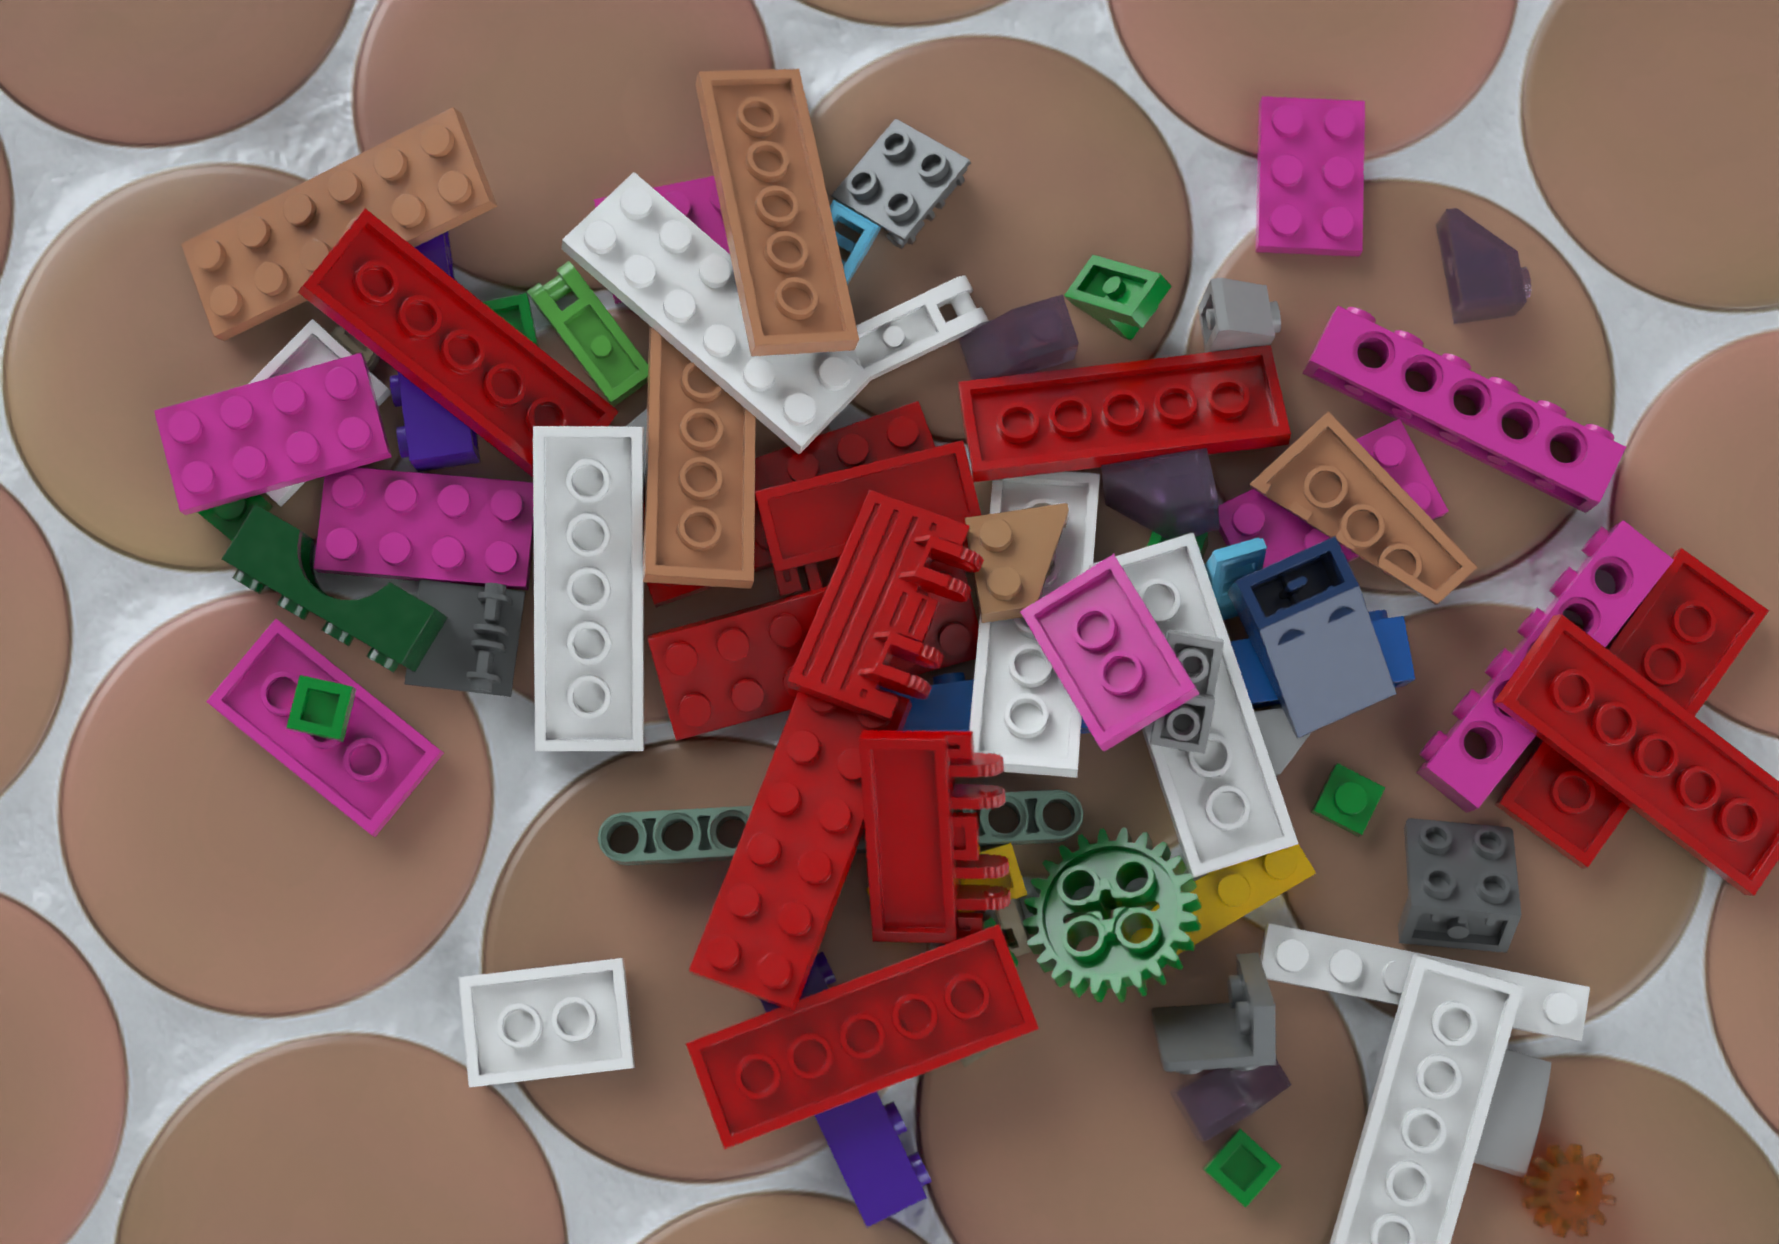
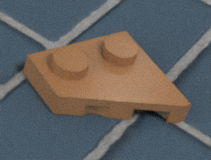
M1067 503L965 518V524L970 525V531L967 536L968 547L970 550L980 554L984 559L980 571L973 572L982 623L1022 618L1023 616L1020 611L1042 598L1043 587L1047 576L1050 575L1063 528H1066L1069 509Z

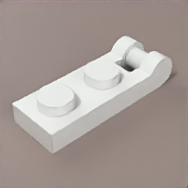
M963 275L856 325L859 336L858 344L855 350L843 352L871 375L869 380L871 381L960 337L968 336L981 330L989 324V320L982 307L976 308L970 296L973 288L966 275ZM952 304L958 317L945 322L939 307Z

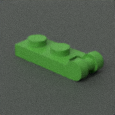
M568 261L556 270L558 275L543 286L538 282L526 292L608 402L614 407L648 383V363L576 268ZM571 292L577 298V301L561 311L556 302Z

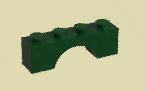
M255 504L222 557L223 561L237 568L232 578L258 594H261L265 586L280 593L282 596L278 600L277 605L304 621L309 612L326 620L321 630L347 646H350L354 638L369 645L371 649L366 657L393 673L399 664L415 672L448 617L391 582L377 592L360 599L341 600L328 596L319 585L314 573L313 550L315 540L298 528Z

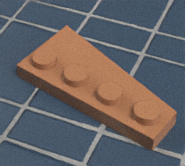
M1329 411L1249 484L1251 488L1330 538L1336 536L1339 544L1435 605L1439 604L1478 568Z

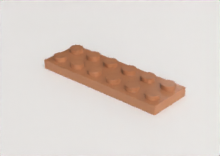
M800 69L699 71L695 85L750 355L768 356L855 350L859 336Z
M452 107L181 245L212 333L215 338L226 341L307 301L298 293L299 289L365 208L415 248L498 206L464 117L460 111Z
M650 325L643 582L751 589L754 582L756 417Z

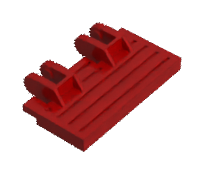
M961 440L755 491V498L780 596L802 591L797 570L799 566L804 567L809 591L823 587L816 562L835 558L838 564L869 490L964 524L966 517L980 516L981 511L964 441ZM967 538L963 545L966 549L969 548Z
M869 490L787 680L788 687L868 717V714L889 722L895 712L899 698L879 691L880 686L909 695L912 698L927 699L932 688L931 684H928L927 681L918 676L890 667L889 664L892 657L896 656L926 668H940L944 659L943 653L929 645L923 644L939 606V600L919 592L924 590L962 603L968 601L972 591L968 584L929 568L932 561L936 560L970 573L980 571L984 562L983 557L975 551L963 547L970 531V525Z
M863 730L859 737L873 942L950 943L984 930L983 913H959V910L986 911L990 909L993 911L1005 909V907H1009V904H1011L1010 890L1007 887L997 885L961 884V879L1003 878V876L1009 873V861L1006 856L980 854L978 812H953V809L1000 808V806H1004V803H1006L1005 789H1002V786L999 787L991 784H955V777L998 776V774H1002V771H1004L1003 756L1001 757L1000 754L997 755L990 752H974L973 731Z

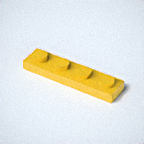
M1299 843L1210 872L1196 880L1197 888L1191 893L1197 894L1202 908L1191 913L1197 916L1201 924V930L1185 932L1191 938L1193 944L1201 942L1316 874ZM1157 904L1150 911L1158 910L1159 905ZM1143 928L1137 930L1132 935L1130 942L1141 943L1146 941L1151 936L1153 929ZM1178 949L1176 954L1178 955L1184 952V950Z

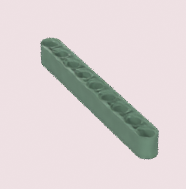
M1068 791L1005 792L1006 803H1004V806H1008L1015 811L1018 817V826L1014 831L1004 834L998 833L990 826L988 815L991 809H955L958 812H978L980 847L1003 846L1009 843L1012 845H1027L1066 841L1078 831L1082 824L1084 813L1080 801ZM1054 802L1065 805L1071 812V825L1061 831L1049 828L1042 816L1045 806ZM753 806L618 813L611 815L603 822L599 828L598 842L600 849L609 859L617 864L627 866L732 860L737 847L728 848L723 846L718 839L719 829L726 821L733 819L740 820L746 824ZM678 822L687 823L692 827L694 833L690 846L680 851L667 848L664 837L668 827ZM624 825L635 827L639 834V841L635 849L625 854L614 852L610 843L613 832L618 827ZM865 829L855 854L867 853Z

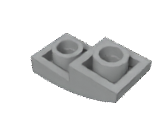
M1168 630L1167 641L1198 690L1199 695L1154 721L1150 744L1205 754L1215 705L1214 693L1224 641L1220 638Z
M1506 1048L1474 1163L1519 1177H1523L1526 1174L1542 1119L1552 1062Z

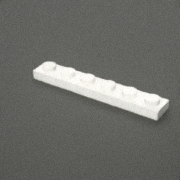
M1270 923L1266 924L1260 959L1267 980L1398 1006L1413 954H1417L1523 986L1524 989L1512 1029L1572 1041H1582L1590 987Z

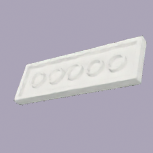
M635 172L562 239L561 249L798 454L869 383L871 375L843 351L751 356L730 254Z
M533 426L535 751H644L643 427Z
M1066 471L999 479L992 482L990 514L1063 503L1068 504V522L1066 528H1063L1050 575L1047 576L1043 587L1042 598L1087 571L1090 564H1093L1100 474ZM980 615L969 729L974 734V752H990L997 755L1000 754L1001 757L1003 756L1004 771L1002 772L1077 778L1082 716L1023 617L982 623Z
M1194 532L1116 556L1166 640L1168 630L1220 638L1224 641L1214 693L1215 705L1205 754L1151 745L1150 739L1153 722L1142 728L1192 878L1297 845L1298 841ZM1100 562L1090 564L1089 569Z
M1413 954L1330 1244L1451 1243L1524 989L1523 986Z

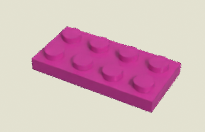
M362 353L154 410L179 510L184 515L392 457L366 359Z
M1400 418L1356 439L1433 521L1449 512ZM1254 489L1216 506L1210 511V515L1226 546L1258 537L1264 539L1267 550L1263 568L1330 539V537ZM1339 544L1348 562L1359 557Z
M357 467L324 477L314 570L318 573L411 581L423 579L485 587V583H498L506 585V589L529 590L534 544L533 482Z
M276 618L206 701L374 837L377 836L444 754L433 743ZM300 675L353 686L357 689L344 742L291 731L286 728Z

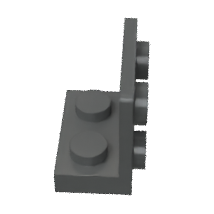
M1407 819L1404 835L1408 897L1398 923L1399 943L1507 953L1521 918L1513 830L1510 827Z
M1259 953L1237 954V975H1228L1229 1003L1155 1007L1151 1009L1152 1024L1164 1071L1196 1074L1204 1069L1232 1068L1239 1071H1249L1259 1066L1276 1065L1275 1003Z

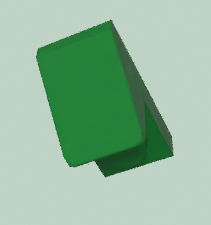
M1092 255L1064 297L1121 337L1132 340L1139 329L1143 328L1149 318L1156 312L1159 304L1172 286L1161 273Z

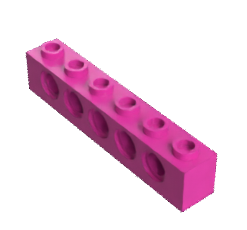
M1341 306L1336 307L1303 374L1396 420L1400 418L1402 423L1584 513H1587L1600 503L1626 449V446L1613 441L1615 437L1610 431L1594 424L1583 426L1566 418V411L1558 405L1539 400L1536 403L1518 394L1519 389L1511 382L1502 378L1490 377L1487 379L1471 371V365L1458 356L1447 353L1440 356L1424 348L1422 340L1409 332L1396 330L1393 333L1375 324L1376 319L1362 309L1356 307H1348L1347 309ZM1368 348L1375 351L1381 359V367L1368 368L1364 366L1358 358V350ZM1407 372L1422 374L1428 382V391L1418 392L1410 388L1406 382L1405 374ZM1455 395L1469 397L1475 404L1476 414L1467 416L1460 413L1454 406L1453 397ZM1511 418L1516 420L1523 429V439H1513L1507 436L1502 429V419ZM1557 441L1563 443L1569 449L1571 454L1570 463L1559 462L1552 456L1550 442Z
M1624 520L1610 530H1606L1601 526L1581 549L1588 556L1577 571L1569 566L1560 575L1549 590L1550 593L1556 596L1544 612L1536 607L1517 630V633L1523 636V639L1512 652L1506 648L1499 652L1484 672L1491 678L1479 694L1471 689L1452 711V714L1458 718L1457 722L1446 735L1438 730L1419 753L1426 761L1416 773L1466 813L1476 810L1481 806L1536 736L1514 718L1501 713L1498 706L1494 704V701L1553 615L1563 614L1564 610L1577 613L1583 621V631L1606 647L1674 561V559ZM1596 570L1606 571L1613 577L1615 581V591L1613 594L1604 593L1597 587L1595 583ZM1467 732L1477 733L1485 740L1487 751L1483 759L1473 758L1465 750L1464 738Z

